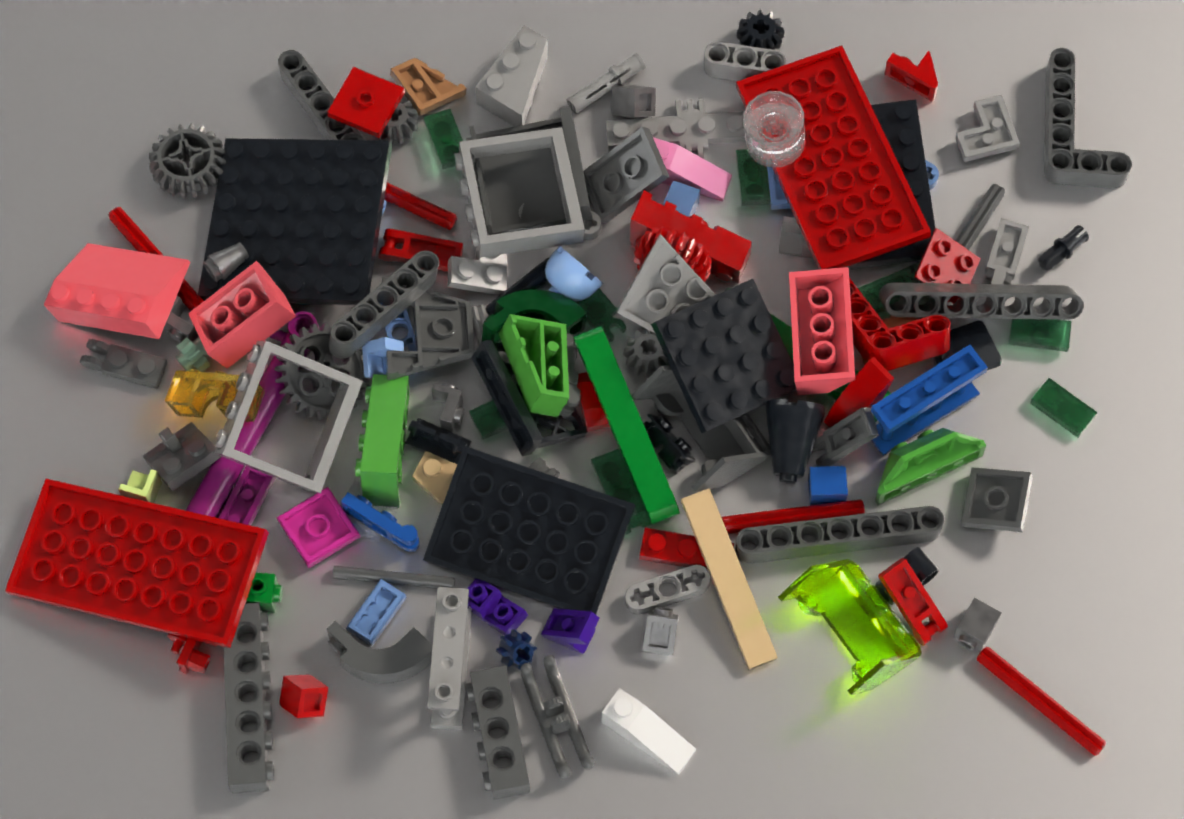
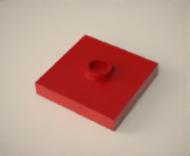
M353 67L327 112L328 117L380 138L405 94V88Z

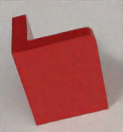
M309 674L283 676L279 705L296 718L322 717L325 713L329 687Z

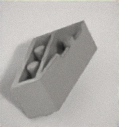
M524 25L476 85V103L514 127L525 125L536 88L539 85L548 58V39Z

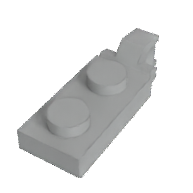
M1001 218L985 270V279L992 280L991 284H1011L1017 270L1029 226Z

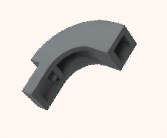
M336 621L326 629L330 639L328 644L339 655L344 652L339 658L342 668L361 680L373 683H395L417 675L431 663L433 644L414 627L398 643L384 649H372L363 646Z

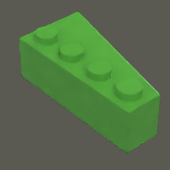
M373 374L372 385L366 386L365 403L369 404L368 410H363L362 427L366 428L365 434H360L359 452H362V459H356L355 475L361 477L362 496L368 499L375 507L399 508L400 506L398 484H402V455L405 452V430L403 429H407L410 398L409 376L387 380V375Z

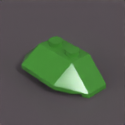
M946 428L936 431L930 429L920 434L917 440L909 444L907 442L897 444L891 449L875 498L877 506L983 457L987 445L984 440Z

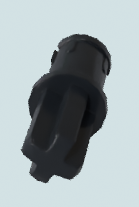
M1077 225L1062 239H1056L1054 245L1038 258L1039 266L1046 271H1050L1065 258H1071L1073 251L1089 240L1087 231L1081 236L1076 237L1084 230L1082 226Z

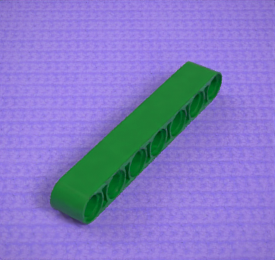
M602 326L574 336L573 339L651 524H656L680 514L675 497Z

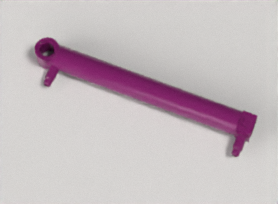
M305 311L297 312L295 314L296 317L288 322V332L279 329L270 338L281 342V347L284 343L292 345L289 336L295 334L300 337L298 330L303 327L307 329L310 325L316 324L320 331L314 315ZM306 348L304 350V357H308L310 349ZM273 356L261 377L234 447L235 450L250 456L286 395L279 393L285 387L284 383L275 382L276 379L282 377V373L275 371L274 368L283 365V362L279 361L276 356ZM224 457L212 463L185 510L216 517L245 466Z

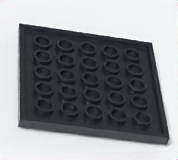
M225 138L224 149L226 153L222 155V158L226 160V163L220 166L223 173L218 177L204 261L208 259V255L236 245L239 242L244 246L249 257L225 280L220 279L217 282L210 276L203 264L198 295L205 301L255 261L260 263L284 293L289 303L357 305L369 295L392 153L391 142L381 140Z

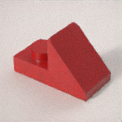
M930 51L925 54L918 66L914 65L907 57H900L892 53L886 62L884 75L933 102L936 98L938 81Z

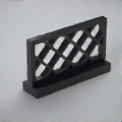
M491 339L480 343L471 359L522 456L532 454L537 448L585 437L588 431L575 406L570 416L563 417L558 415L555 423L542 417L540 414L530 413L519 386L515 385L511 377L512 374L514 375L511 365L503 361L499 354L501 351L505 352L502 342L493 343ZM564 418L572 422L575 430L570 431L560 426L561 419ZM537 424L552 430L551 435L542 437Z

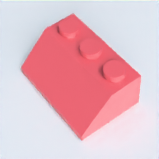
M257 261L188 313L207 355L227 369L249 353L257 341L266 340L296 317L284 293Z

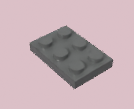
M646 127L638 129L583 171L588 195L595 212L600 216L603 223H608L638 201L643 190L650 192L670 177L650 129Z

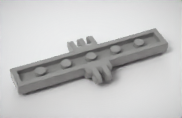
M704 98L698 99V109H693V100L687 99V110H682L681 100H675L676 116L606 121L608 151H611L641 127L649 128L654 138L677 144L690 152L697 151V156L703 159V150H708V144L760 141L747 111L705 114Z

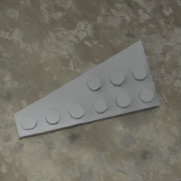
M659 234L616 312L655 333L651 326L655 321L716 294L693 271L666 239Z

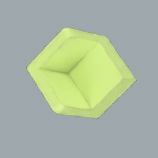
M151 469L149 475L132 470L127 485L120 484L118 490L121 496L154 503L162 481L156 470Z

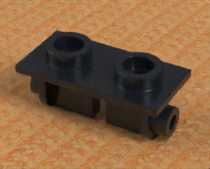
M650 413L647 415L651 422L645 421L643 423L654 450L661 444L665 446L657 455L670 470L674 469L676 472H679L685 467L683 462L685 459L693 462L696 460L690 453L693 450L692 447L682 437L677 439L671 432L674 427L664 416L658 417Z
M420 418L417 421H411L408 428L410 434L405 441V444L423 452L428 451L455 464H458L463 447H469L472 443L471 440Z

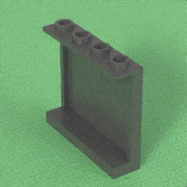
M571 106L559 108L561 115L559 118L476 134L474 126H469L471 137L466 138V141L562 127L583 221L592 219ZM550 148L475 158L473 167L475 177L479 180L480 187H478L481 204H483V215L489 235L567 224ZM524 203V205H523V210H522V214H521V218H520V217H519V208H520L521 205Z

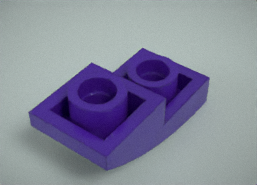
M475 578L467 588L469 589L468 608H472V612L504 636L510 634L512 629L517 630L528 616L525 609L505 598L499 589L485 581Z

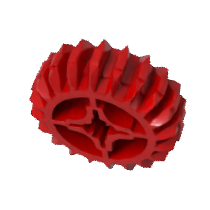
M662 227L660 230L652 228L651 231H646L638 240L633 260L637 264L638 270H640L657 237L661 234L704 282L708 280L713 260L709 257L710 253L703 249L704 245L696 243L694 237L689 238L685 235V232L681 234L675 229L669 231Z

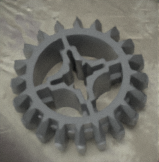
M191 123L188 129H184L179 124L178 131L175 132L168 128L167 137L159 134V143H153V152L149 153V160L151 162L149 163V169L153 174L154 181L157 184L159 183L163 191L169 189V193L173 197L180 192L181 197L185 199L188 193H192V196L197 198V192L201 190L207 194L209 185L217 187L216 179L223 173L220 166L226 163L222 155L226 152L222 148V141L219 138L216 139L213 131L207 132L203 125L196 130L195 126ZM186 154H188L190 159V168H188L186 164Z

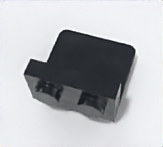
M980 320L950 330V349L942 355L932 357L933 363L936 366L966 346L971 345L987 365V371L999 367L1002 364V359L984 322Z

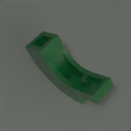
M546 290L513 292L496 301L495 313L490 315L482 325L481 342L492 339L493 343H498L501 340L499 332L510 314L566 324L567 334H573L574 337L585 330L588 312L573 300L555 292Z

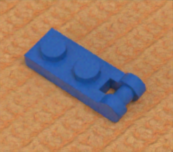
M347 492L342 499L341 504L346 514L407 552H414L419 548L420 541L414 526H401L396 523L397 519L385 510H382L380 513L372 507L373 505L368 499L361 495L355 497Z

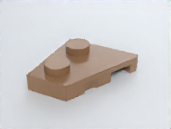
M417 58L391 68L390 76L395 83L405 88L404 95L412 103L419 116L466 95L467 88L460 83L457 86L445 79V74L436 69L429 68L426 63Z

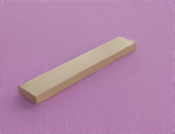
M710 488L682 498L681 504L748 670L776 660L778 658Z

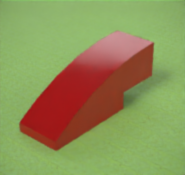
M873 357L858 372L855 380L851 381L823 422L830 428L860 408H871V406L884 398L894 377Z

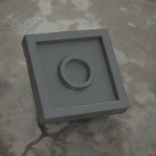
M192 422L175 434L168 427L161 431L159 436L162 443L143 455L146 463L151 469L158 471L159 477L172 491L221 458V456L214 454L216 450L214 444Z
M972 467L961 520L963 527L1023 532L1033 479L1031 472Z

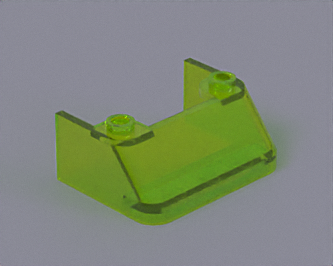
M846 559L810 566L778 596L781 602L797 599L799 608L807 615H822L856 661L851 668L853 673L852 679L855 684L847 690L850 695L876 688L913 663L922 654L919 644L861 567L852 560Z

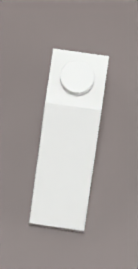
M621 688L618 689L602 711V723L677 775L696 751L695 747L646 705Z

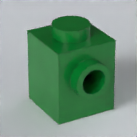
M256 572L245 604L259 603L262 612L275 613L276 603H281L283 587L278 584L276 575Z

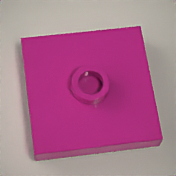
M329 487L277 517L278 523L308 568L313 567L360 538L359 532Z

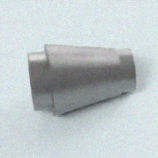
M239 242L236 245L208 255V259L203 264L210 276L217 282L220 279L225 280L249 255L244 246Z

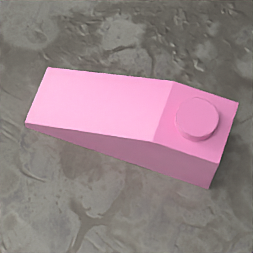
M653 137L670 176L662 182L663 184L671 186L673 181H677L700 189V195L719 201L724 200L732 174L677 144Z

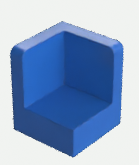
M845 466L809 468V505L847 500L848 488Z

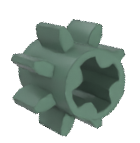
M186 337L176 346L180 353L175 358L189 374L193 370L201 374L210 366L207 360L210 356L207 355L200 339L197 338L192 342Z

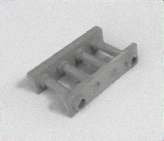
M438 587L427 703V709H432L431 728L463 730L472 608H468L469 589Z

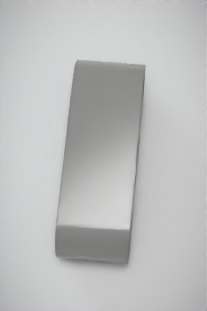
M712 42L706 46L704 51V71L707 75L714 78L740 81L771 70L767 67L774 66L777 68L786 65L785 56L780 51L725 42ZM719 58L721 61H713L711 59ZM741 62H746V63H749L750 65L743 66V65H740L739 63H741Z

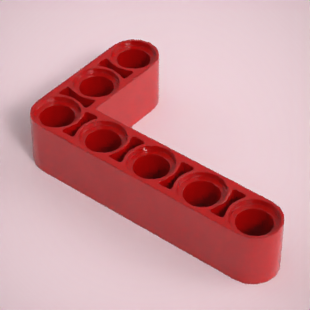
M849 277L853 345L866 362L875 357L887 371L942 355L950 349L951 323L947 317L932 315L888 328Z

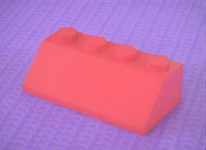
M849 268L789 272L794 382L797 395L829 393L855 380Z

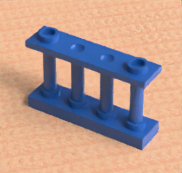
M971 345L966 346L871 406V412L879 421L876 424L879 436L871 440V442L882 456L891 452V449L897 444L910 440L979 396L980 393L972 384V381L986 373L988 367Z

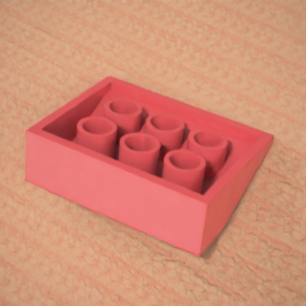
M88 243L54 279L44 306L59 322L160 339L190 261Z

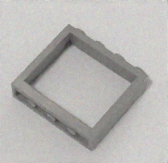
M562 127L459 142V153H454L456 170H462L463 178L459 179L461 195L467 196L468 204H465V215L467 222L472 221L474 230H470V238L473 247L477 246L479 258L583 243L585 228ZM550 148L567 224L487 235L472 159Z
M266 340L257 341L256 345H253L251 352L247 354L249 364L245 373L242 372L237 380L236 389L238 392L235 400L231 401L226 409L225 418H227L224 429H220L216 435L218 439L215 444L216 450L214 454L309 492L321 493L363 381ZM270 354L340 383L305 477L234 449Z

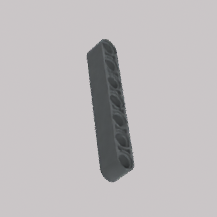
M892 282L884 285L879 292L881 304L890 315L895 317L942 315L947 318L1071 320L1080 316L1084 308V302L1072 288L1065 285ZM901 295L897 303L889 304L893 296ZM923 296H930L925 304L918 305L919 300ZM958 296L957 301L953 305H947L951 297ZM987 297L984 304L976 306L979 298ZM1015 297L1011 305L1005 306L1007 299ZM1044 297L1043 302L1039 306L1033 307L1034 302L1038 298ZM1072 298L1068 306L1062 307V303L1066 299Z
M924 506L749 527L738 533L735 553L737 558L744 563H758L931 542L937 539L941 533L944 515L939 508ZM931 520L936 524V527L927 528L922 524V521ZM900 523L906 527V531L898 532L892 528V525ZM864 527H871L876 531V534L872 536L866 535L862 529ZM839 530L844 532L847 537L837 539L832 535V532ZM811 534L817 540L808 543L802 539V536ZM774 538H782L787 544L776 546L772 543V540ZM751 541L757 547L753 550H747L741 544Z

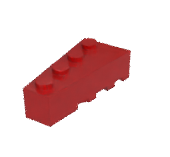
M643 190L631 218L630 245L636 247L641 236L646 231H651L652 228L660 230L662 227H665L669 231L675 229L681 234L685 232L686 236L689 238L694 237L695 242L703 244V249L710 253L709 257L713 260L710 270L711 274L721 281H733L739 284L751 255L752 241L720 226H715L712 229L708 227L707 222L702 217L695 214L687 217L676 210V205L668 201L662 205L651 200L653 194Z

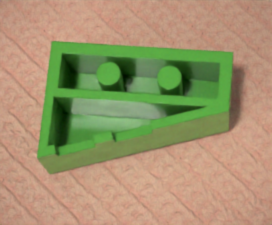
M510 314L500 330L499 336L525 404L530 413L558 417L569 400L566 324Z

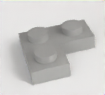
M1002 95L975 101L973 108L980 127L957 132L955 137L964 163L1019 149L1020 142Z
M476 246V260L451 256L448 260V287L501 295L507 290V254L479 258Z

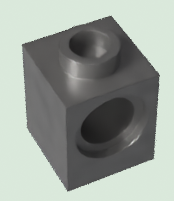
M974 597L956 629L954 638L958 639V643L968 650L976 649L981 652L998 623L1002 612Z

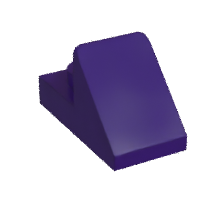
M553 608L540 635L573 651L584 654L595 633V627L600 617L591 611Z

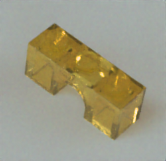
M190 369L189 371L176 370L165 402L177 416L203 418L207 407L217 400L216 406L225 416L229 403L234 401L237 395L236 383L240 375L227 374L221 371L206 373L196 369ZM260 384L257 387L245 422L255 421L265 393Z

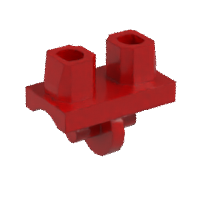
M168 633L167 637L174 642L170 650L171 652L179 654L182 646H184L176 662L180 666L178 670L185 674H188L189 670L205 673L211 657L198 651L202 641ZM204 642V643L209 644V645L214 646V647H217V646H218V645H215V644H211V643Z

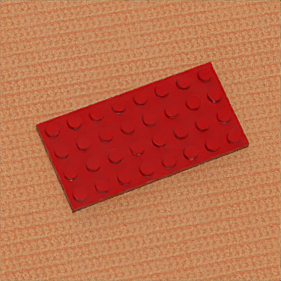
M842 45L736 82V89L819 270L844 268L931 237V230Z
M45 478L5 591L10 595L231 648L269 532L264 528Z

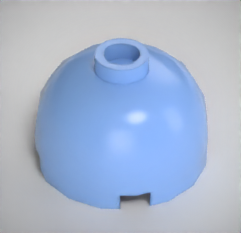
M558 246L547 261L545 275L548 282L552 285L549 291L561 294L574 302H582L589 299L604 284L561 246Z

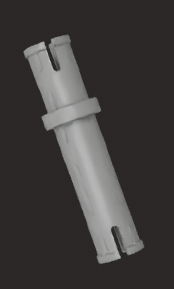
M636 53L620 65H613L609 68L608 73L566 99L568 106H571V110L578 114L581 110L610 92L612 86H624L627 79L646 68L643 60Z

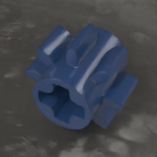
M512 629L510 634L500 637L501 641L496 652L503 656L501 662L504 665H507V667L513 665L520 670L522 664L532 662V657L537 647L530 643L532 637L525 631L520 634L515 629Z

